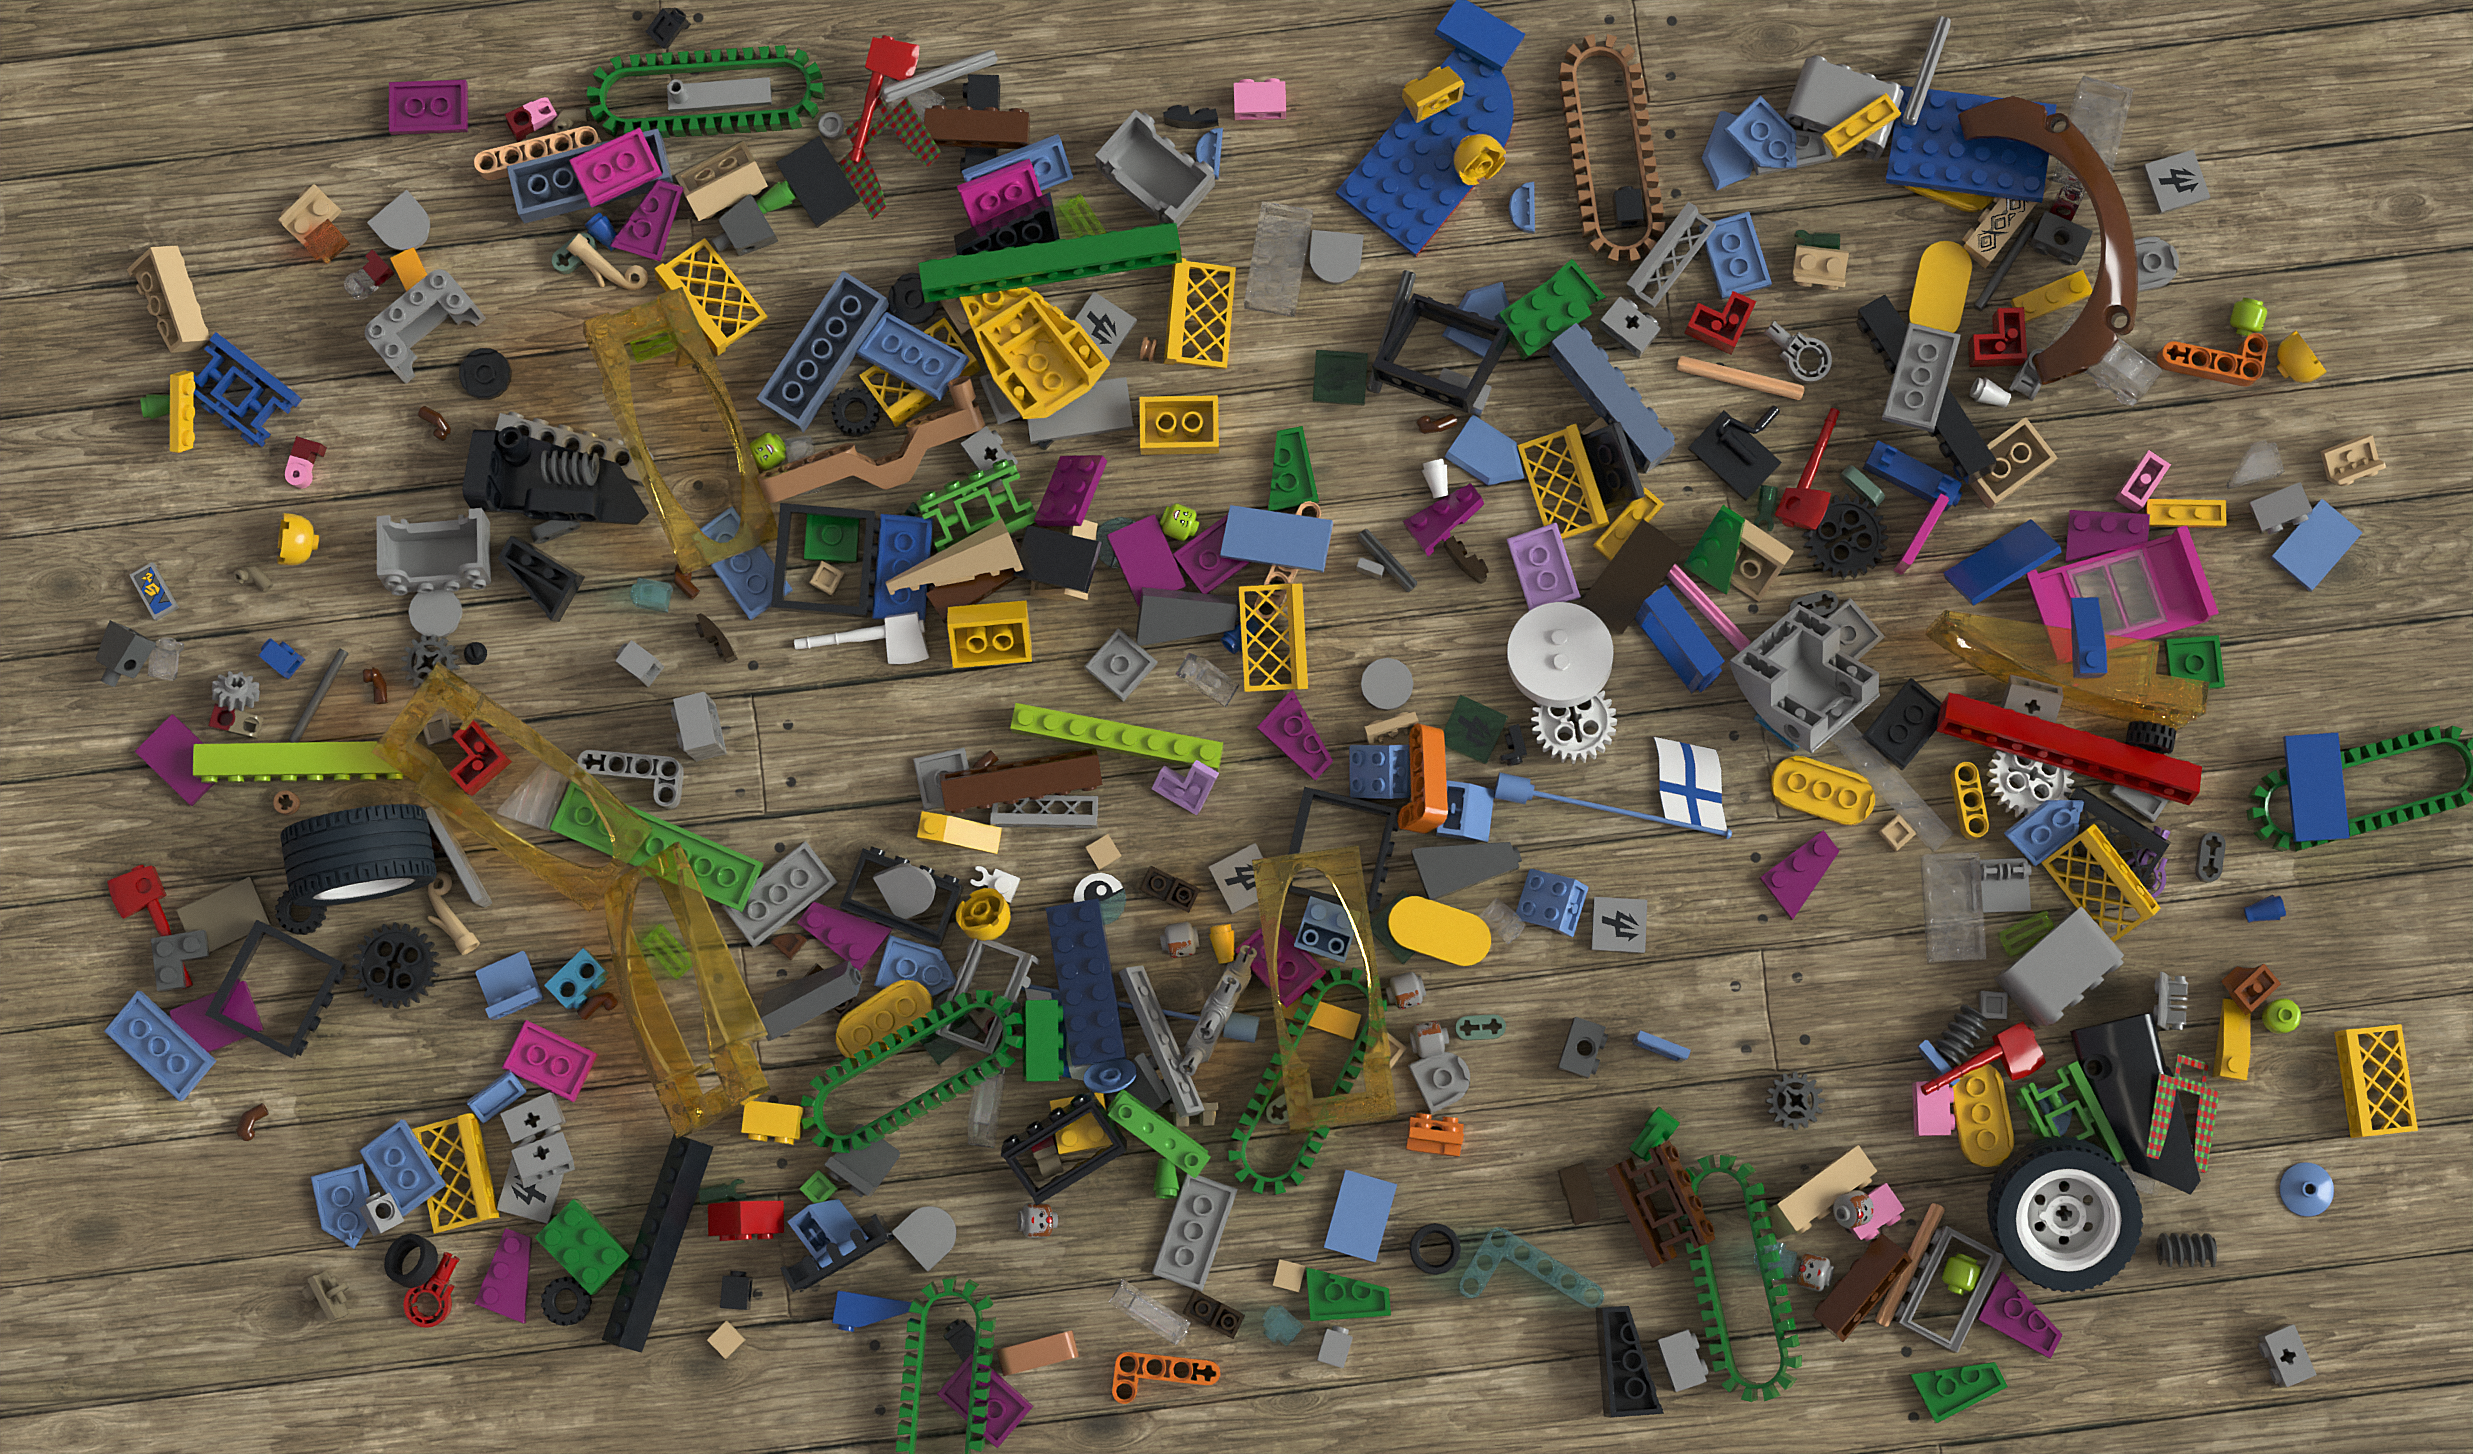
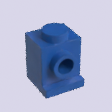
M272 638L261 647L262 652L258 655L287 679L306 660L284 641L278 644Z

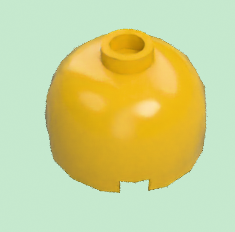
M1487 134L1466 136L1460 141L1453 156L1455 170L1465 184H1479L1478 179L1485 177L1488 180L1500 171L1506 161L1503 156L1506 154V151L1496 139Z
M2297 330L2280 343L2277 349V358L2280 364L2276 367L2285 379L2290 376L2296 382L2308 383L2318 379L2327 372Z
M283 513L277 547L281 549L280 556L277 555V564H302L310 558L312 550L317 551L319 535H314L313 525L303 516Z
M983 888L969 894L971 898L966 903L962 901L956 911V921L968 937L979 941L994 940L1001 936L1008 928L1011 918L1010 907L1003 895L993 888Z

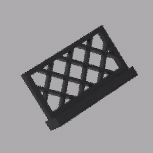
M2076 787L2069 800H2083V810L2086 818L2079 821L2078 824L2087 823L2089 827L2092 821H2104L2109 834L2104 836L2106 838L2110 837L2111 845L2116 851L2113 836L2125 834L2130 837L2132 848L2120 850L2117 853L2122 854L2133 851L2136 866L2130 867V869L2138 871L2140 882L2144 885L2171 842L2083 787ZM2088 812L2091 813L2092 815L2096 816V817L2089 819V814H2088ZM2111 826L2117 829L2119 832L2112 833ZM2134 841L2138 842L2143 846L2136 847ZM2075 844L2073 855L2080 856ZM2147 848L2157 854L2152 863L2140 865L2136 850ZM2091 864V870L2104 878V870L2101 869V866ZM2148 867V869L2142 876L2141 869Z

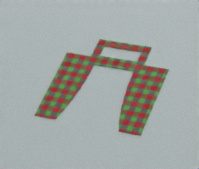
M881 97L878 98L874 111L879 108L883 117L868 131L864 148L890 124L911 153L929 167L942 153L908 98L905 97L891 112H889ZM862 114L845 130L853 145L856 138L853 131L859 127V119H861ZM851 150L838 164L873 220L886 208L884 195L876 173L865 152H862L860 163L850 161Z
M2177 1054L2174 1077L2159 1073L2146 1151L2147 1157L2159 1160L2171 1120L2176 1089L2178 1088L2199 1095L2194 1156L2198 1171L2207 1173L2219 1091L2206 1088L2209 1063ZM2181 1063L2203 1070L2201 1083L2180 1077Z

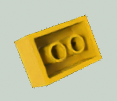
M1218 395L1139 397L1141 455L1219 454Z
M1027 600L948 607L947 626L953 668L1032 662V642Z

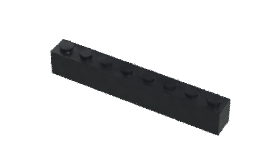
M1885 294L1858 309L1856 324L1863 334L1867 333L1871 339L1870 345L1877 355L1881 354L1885 360L1883 363L1887 372L1892 375L1895 374L1908 327ZM1946 387L1934 433L1927 432L1931 437L1935 436L1940 443L1939 449L1945 458L1949 457L1954 464L1953 470L1959 479L1963 478L1967 485L1993 472L1996 468L1997 460L1949 388Z
M673 1134L602 1340L618 1347L642 1353L714 1146Z

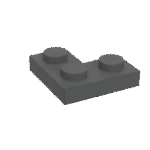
M205 930L151 938L157 991L162 992L186 988L183 961L210 957L207 932Z

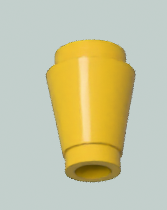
M1231 924L1210 927L1211 933L1208 935L1218 958V964L1234 961V930L1231 929Z

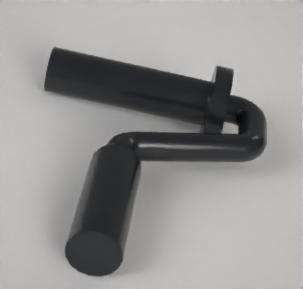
M1774 405L1771 406L1755 423L1754 428L1732 417H1726L1718 426V430L1722 435L1718 440L1720 442L1725 440L1749 465H1752L1757 460V457L1731 433L1734 430L1732 427L1728 430L1725 427L1731 423L1751 434H1757L1771 423L1780 413V410Z

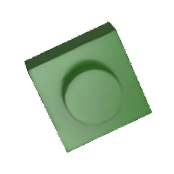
M819 1169L799 1188L814 1204L827 1201L838 1190Z

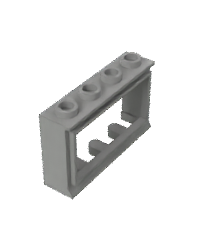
M974 939L968 945V956L964 965L957 972L956 985L954 990L949 992L947 1001L957 1002L954 997L963 992L967 993L985 947L988 946L1019 957L1004 994L1013 1002L1004 1013L1007 1016L1011 1012L1018 1013L1021 1005L1016 999L1021 987L1027 989L1031 982V979L1026 976L1031 963L1039 965L1040 960L1032 954L992 940L979 941ZM997 1015L994 1018L984 1044L951 1032L955 1021L936 1031V1034L943 1039L989 1056L996 1051L999 1041L1003 1037V1026Z
M1942 1226L1941 1229L1936 1228L1930 1241L1933 1245L1929 1253H1924L1918 1265L1921 1270L1917 1278L1912 1277L1906 1290L1909 1292L1905 1302H1900L1894 1314L1897 1316L1895 1323L1953 1353H1958L2004 1256L1948 1226ZM1951 1237H1954L1990 1257L1950 1339L1947 1340L1911 1320Z

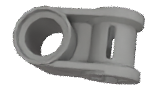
M2035 349L2029 354L2015 375L2009 390L2013 391L2015 389L2028 396V400L2033 401L2041 385L2035 366L2032 363V358L2045 349Z

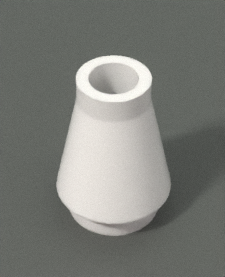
M1978 377L1970 390V397H1973L1974 401L1997 405L2003 408L2008 405L2011 398L2010 393L2004 391L1986 377L1983 379Z
M1443 459L1423 463L1424 470H1422V473L1433 494V499L1449 495L1447 465H1444Z

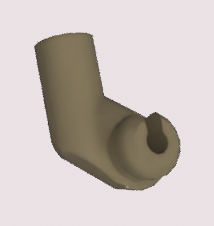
M587 109L561 111L553 122L554 132L567 131L575 122H587Z
M256 566L239 567L233 573V579L236 583H256L263 592H267L274 585L263 571Z

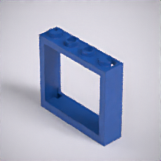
M1664 585L1644 600L1634 620L1692 694L1697 689L1700 693L1713 684L1712 682L1722 672L1720 667L1725 662L1667 585Z

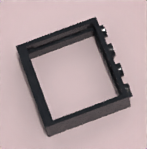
M1414 293L1372 365L1374 378L1376 381L1469 414L1510 341L1508 326L1499 323L1498 320H1490L1481 317L1478 313L1467 312L1458 309L1452 304H1444L1435 301L1429 296L1426 298ZM1420 316L1492 341L1490 348L1466 389L1393 364Z
M780 503L771 603L772 610L867 618L868 611L872 612L874 602V596H869L870 585L875 586L876 570H871L872 560H877L878 544H874V534H879L880 518H876V512ZM792 514L866 520L859 607L784 600Z
M1304 787L1280 892L1307 899L1312 896L1349 909L1372 914L1374 908L1379 909L1382 893H1378L1380 882L1385 883L1389 869L1384 867L1386 857L1391 858L1395 842L1390 841L1392 831L1397 832L1399 827L1397 822L1398 816H1396L1397 809ZM1312 800L1387 818L1367 903L1292 886Z
M256 920L205 1015L286 1056L296 1059L297 1055L301 1056L304 1050H306L309 1042L305 1040L310 1031L315 1032L322 1019L318 1016L322 1008L327 1009L332 1002L334 994L331 992L335 984L340 985L342 983L343 977L347 972L344 969L346 964ZM265 934L332 966L289 1047L222 1014Z

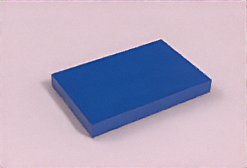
M1456 0L1434 33L1436 36L1499 72L1505 67L1525 37V33L1467 0Z

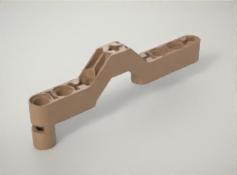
M961 376L948 382L949 391L954 403L953 406L918 417L906 424L908 433L899 451L872 459L858 453L853 443H845L759 474L757 479L765 502H778L852 475L885 490L911 481L927 449L977 432L985 427L979 404L972 402L976 395L970 377Z

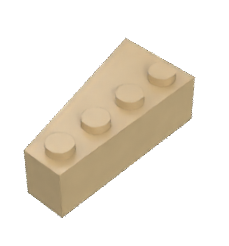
M1859 1145L1849 1149L1822 1168L1819 1174L1816 1173L1801 1183L1800 1188H1796L1779 1199V1203L1768 1207V1211L1760 1212L1763 1218L1771 1217L1773 1225L1771 1229L1778 1239L1797 1232L1798 1235L1802 1234L1812 1226L1810 1221L1815 1217L1820 1220L1832 1212L1830 1206L1834 1204L1837 1197L1852 1191L1856 1187L1861 1190L1872 1182L1870 1177L1877 1170Z

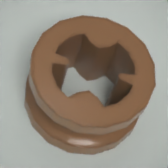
M1144 337L1139 359L1148 358L1149 362H1153L1158 339L1150 341L1148 337Z
M285 790L275 795L273 805L279 813L292 815L298 811L300 800L296 794ZM289 796V800L293 801L291 807L287 806L288 809L284 810L285 808L281 805V800H286L285 797Z

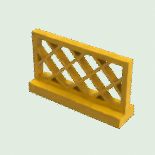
M705 238L666 265L662 263L655 268V279L717 356L725 352L726 347L768 319L766 313ZM705 248L710 254L709 263L694 261L695 253ZM679 264L690 266L688 277L677 276L672 269ZM693 266L708 268L707 279L691 278ZM711 269L722 270L726 274L725 282L711 281ZM690 283L705 285L704 297L692 295L689 291ZM708 287L724 288L722 299L708 298ZM727 288L738 290L741 293V301L725 300ZM706 303L721 305L720 316L708 315L705 311ZM724 305L739 307L738 319L723 317ZM742 309H754L758 317L752 321L741 320ZM722 322L737 324L736 332L727 338L721 331Z
M1182 258V263L1172 264L1163 364L1174 365L1177 363L1227 369L1236 267L1186 261V258ZM1189 269L1200 270L1206 278L1195 285L1189 278ZM1218 272L1229 273L1228 284L1222 289L1212 278ZM1207 281L1217 291L1208 300L1198 289ZM1228 288V292L1226 295L1223 291H1225ZM1193 292L1203 301V304L1194 311L1187 303V297ZM1218 295L1227 303L1226 309L1221 313H1218L1210 304ZM1204 306H1207L1215 316L1206 325L1196 314ZM1187 310L1190 314L1185 317V313ZM1226 313L1224 321V319L1221 316ZM1190 317H1193L1201 327L1192 336L1184 328L1185 321ZM1216 320L1224 327V334L1217 339L1207 328ZM1202 331L1213 341L1204 350L1193 339ZM1183 335H1185L1187 338V340H1185L1184 342ZM1222 339H1223V346H1222V345L1220 344V342H1219V341L1222 340ZM1188 342L1199 352L1193 358L1182 357V347ZM1216 345L1222 352L1221 362L1211 361L1205 352Z
M945 317L923 331L934 338L935 333L945 327L949 334L947 342L942 343L954 349H961L968 356L970 361L958 377H971L981 370L977 359L970 353ZM873 365L859 376L895 428L937 400L917 388L914 390L905 389L906 382L902 381L900 388L887 387L891 374ZM876 373L885 374L883 386L872 385L868 379ZM886 392L899 393L898 401L888 407L884 402Z
M1577 424L1517 445L1543 525L1552 524L1555 517L1568 523L1564 532L1560 534L1562 540L1599 527L1601 529L1610 526ZM1564 437L1567 446L1562 455L1549 449L1553 440ZM1548 442L1547 445H1546V447L1540 445V444H1543V443ZM1536 446L1544 451L1538 463H1535L1527 458L1525 449ZM1568 451L1570 453L1571 459L1566 457ZM1547 452L1560 458L1554 472L1541 466ZM1564 460L1573 464L1575 468L1570 479L1557 473ZM1530 464L1535 466L1533 473ZM1539 469L1552 475L1545 488L1536 484L1534 480ZM1576 475L1580 484L1574 482ZM1555 476L1568 482L1562 496L1549 490ZM1571 485L1582 489L1583 495L1578 504L1565 498ZM1538 489L1543 491L1541 497L1539 495ZM1547 493L1560 499L1554 512L1543 507L1542 502ZM1584 500L1586 502L1587 508L1582 506ZM1563 501L1576 507L1570 520L1557 515ZM1580 509L1590 514L1591 524L1580 526L1573 522ZM1546 513L1551 515L1549 521L1547 519ZM1571 525L1576 527V529L1569 531Z
M1302 582L1238 586L1244 691L1308 689ZM1286 589L1287 600L1278 608L1268 597L1275 590ZM1263 590H1270L1266 596L1262 592H1260ZM1256 591L1263 599L1252 609L1245 603L1244 592ZM1265 601L1277 610L1267 622L1256 613ZM1286 605L1288 616L1282 611ZM1245 607L1251 612L1247 617ZM1279 613L1288 620V627L1282 634L1278 633L1270 625ZM1253 614L1265 624L1255 636L1246 629V622ZM1267 627L1278 636L1269 648L1257 639ZM1287 632H1289V641L1283 637ZM1247 634H1248L1250 637H1252V639L1250 640V642H1249L1248 644H1247ZM1281 639L1289 645L1290 653L1283 660L1271 651ZM1254 641L1266 650L1257 662L1248 656V648ZM1268 653L1280 662L1271 674L1258 665ZM1289 658H1290V667L1285 664V662H1286ZM1248 660L1254 664L1250 669L1248 667ZM1282 665L1291 672V683L1280 684L1273 678ZM1257 667L1267 678L1261 685L1250 686L1249 675ZM1270 679L1275 683L1266 685Z
M2095 823L2041 862L2076 908L2082 906L2104 932V921L2118 923L2117 933L2110 938L2113 942L2151 918L2161 909ZM2080 840L2088 849L2087 858L2073 855L2074 845ZM2069 849L2068 854H2063L2065 851ZM2056 858L2067 859V872L2058 871L2051 861ZM2073 861L2086 863L2085 876L2072 873ZM2091 864L2100 865L2103 868V879L2090 877ZM2071 878L2084 881L2083 893L2072 890L2070 887ZM2089 882L2103 884L2102 897L2088 894ZM2108 885L2116 886L2121 891L2120 900L2106 898ZM2087 900L2101 902L2100 915L2090 913L2087 909ZM2106 903L2120 905L2118 918L2105 916ZM2124 906L2134 908L2140 917L2135 921L2123 919Z
M2402 1025L2347 1029L2334 1032L2350 1138L2418 1131ZM2386 1031H2394L2395 1043L2391 1048L2381 1041ZM2358 1034H2365L2373 1040L2366 1051L2359 1046ZM2377 1045L2387 1052L2381 1063L2370 1055ZM2391 1057L2399 1062V1070L2395 1075L2385 1067ZM2367 1059L2377 1067L2371 1077L2363 1072L2362 1065ZM2381 1071L2392 1079L2385 1090L2375 1082ZM2396 1083L2403 1088L2404 1095L2400 1101L2389 1094ZM2371 1086L2381 1093L2375 1104L2367 1098V1091ZM2385 1098L2396 1106L2389 1116L2379 1109ZM2400 1110L2407 1115V1127H2401L2393 1120ZM2375 1112L2385 1120L2380 1130H2372L2371 1118Z
M475 1113L459 1115L452 1119L412 1129L419 1143L427 1152L428 1157L434 1156L443 1162L438 1169L440 1176L447 1165L458 1172L451 1184L444 1180L445 1187L448 1190L442 1200H439L434 1195L427 1199L433 1233L436 1234L500 1218L499 1212L496 1210L497 1203L479 1119ZM458 1124L459 1135L454 1142L444 1134L450 1125ZM430 1131L437 1136L430 1148L423 1144L422 1132ZM441 1139L452 1145L445 1158L435 1152ZM456 1149L464 1153L465 1161L461 1168L450 1162ZM462 1175L470 1180L471 1186L466 1194L455 1188ZM452 1192L463 1198L457 1210L445 1204ZM468 1201L475 1205L477 1213L475 1218L468 1219L461 1214ZM445 1208L454 1215L449 1224L440 1226L438 1215Z

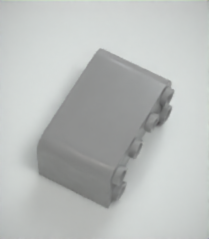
M1813 55L1812 58H1807L1802 66L1783 119L1793 129L1795 126H1803L1802 131H1807L1809 128L1824 134L1885 93L1888 94L1899 109L1904 92L1900 89L1901 86L1895 82H1883L1877 80L1870 73L1860 74L1851 71L1852 69L1847 65H1834L1827 62L1821 56ZM1894 120L1857 144L1855 149L1860 151L1863 147L1867 151L1866 158L1878 161L1885 148Z
M1135 109L1095 154L1097 169L1160 223H1176L1178 228L1215 186L1214 170L1205 161L1199 163L1194 161L1185 152L1180 154L1174 149L1175 145L1170 139L1165 136L1161 138L1156 134L1153 118L1147 113L1143 112L1141 114Z
M438 269L430 272L372 319L365 327V337L390 368L407 384L416 376L412 370V364L418 357L410 349L449 316L458 325L463 321L472 322L476 327L486 317L452 276L445 270Z
M482 508L469 509V516L467 518L462 514L458 515V520L410 524L406 519H401V524L391 521L390 515L377 516V576L384 587L391 591V594L397 596L415 591L428 594L434 590L441 589L449 592L467 587L476 590L484 589L486 585L491 583L490 521Z
M2082 906L2071 910L2063 917V921L2055 925L2056 927L2019 959L2015 960L2006 970H2002L1994 977L1995 981L2005 992H2008L2009 997L2036 1027L2043 1024L2046 1027L2054 1024L2064 1015L2062 1010L2068 1004L2071 1007L2075 1006L2084 998L2081 994L2088 987L2093 990L2104 980L2101 977L2104 973L2105 975L2109 972L2112 973L2124 963L2121 959L2124 956L2122 951Z

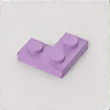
M1198 760L1192 765L1187 777L1164 765L1157 776L1152 790L1191 813L1198 815L1219 773Z

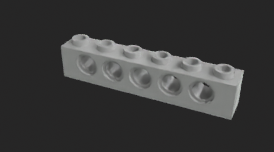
M509 412L508 415L499 414L495 430L501 431L510 426L516 427L519 431L527 429L529 430L528 437L541 441L547 436H554L553 444L568 448L571 443L578 442L579 449L577 451L581 453L588 452L592 456L597 449H604L605 452L602 459L616 463L621 456L628 455L630 457L629 462L621 466L630 483L646 487L654 457L648 451L649 448L638 444H633V447L625 446L623 441L610 437L608 441L598 438L599 435L588 431H583V434L575 433L573 428L565 425H558V428L548 426L549 422L534 418L533 421L525 420L523 415L515 412ZM517 440L512 441L509 445L515 444Z

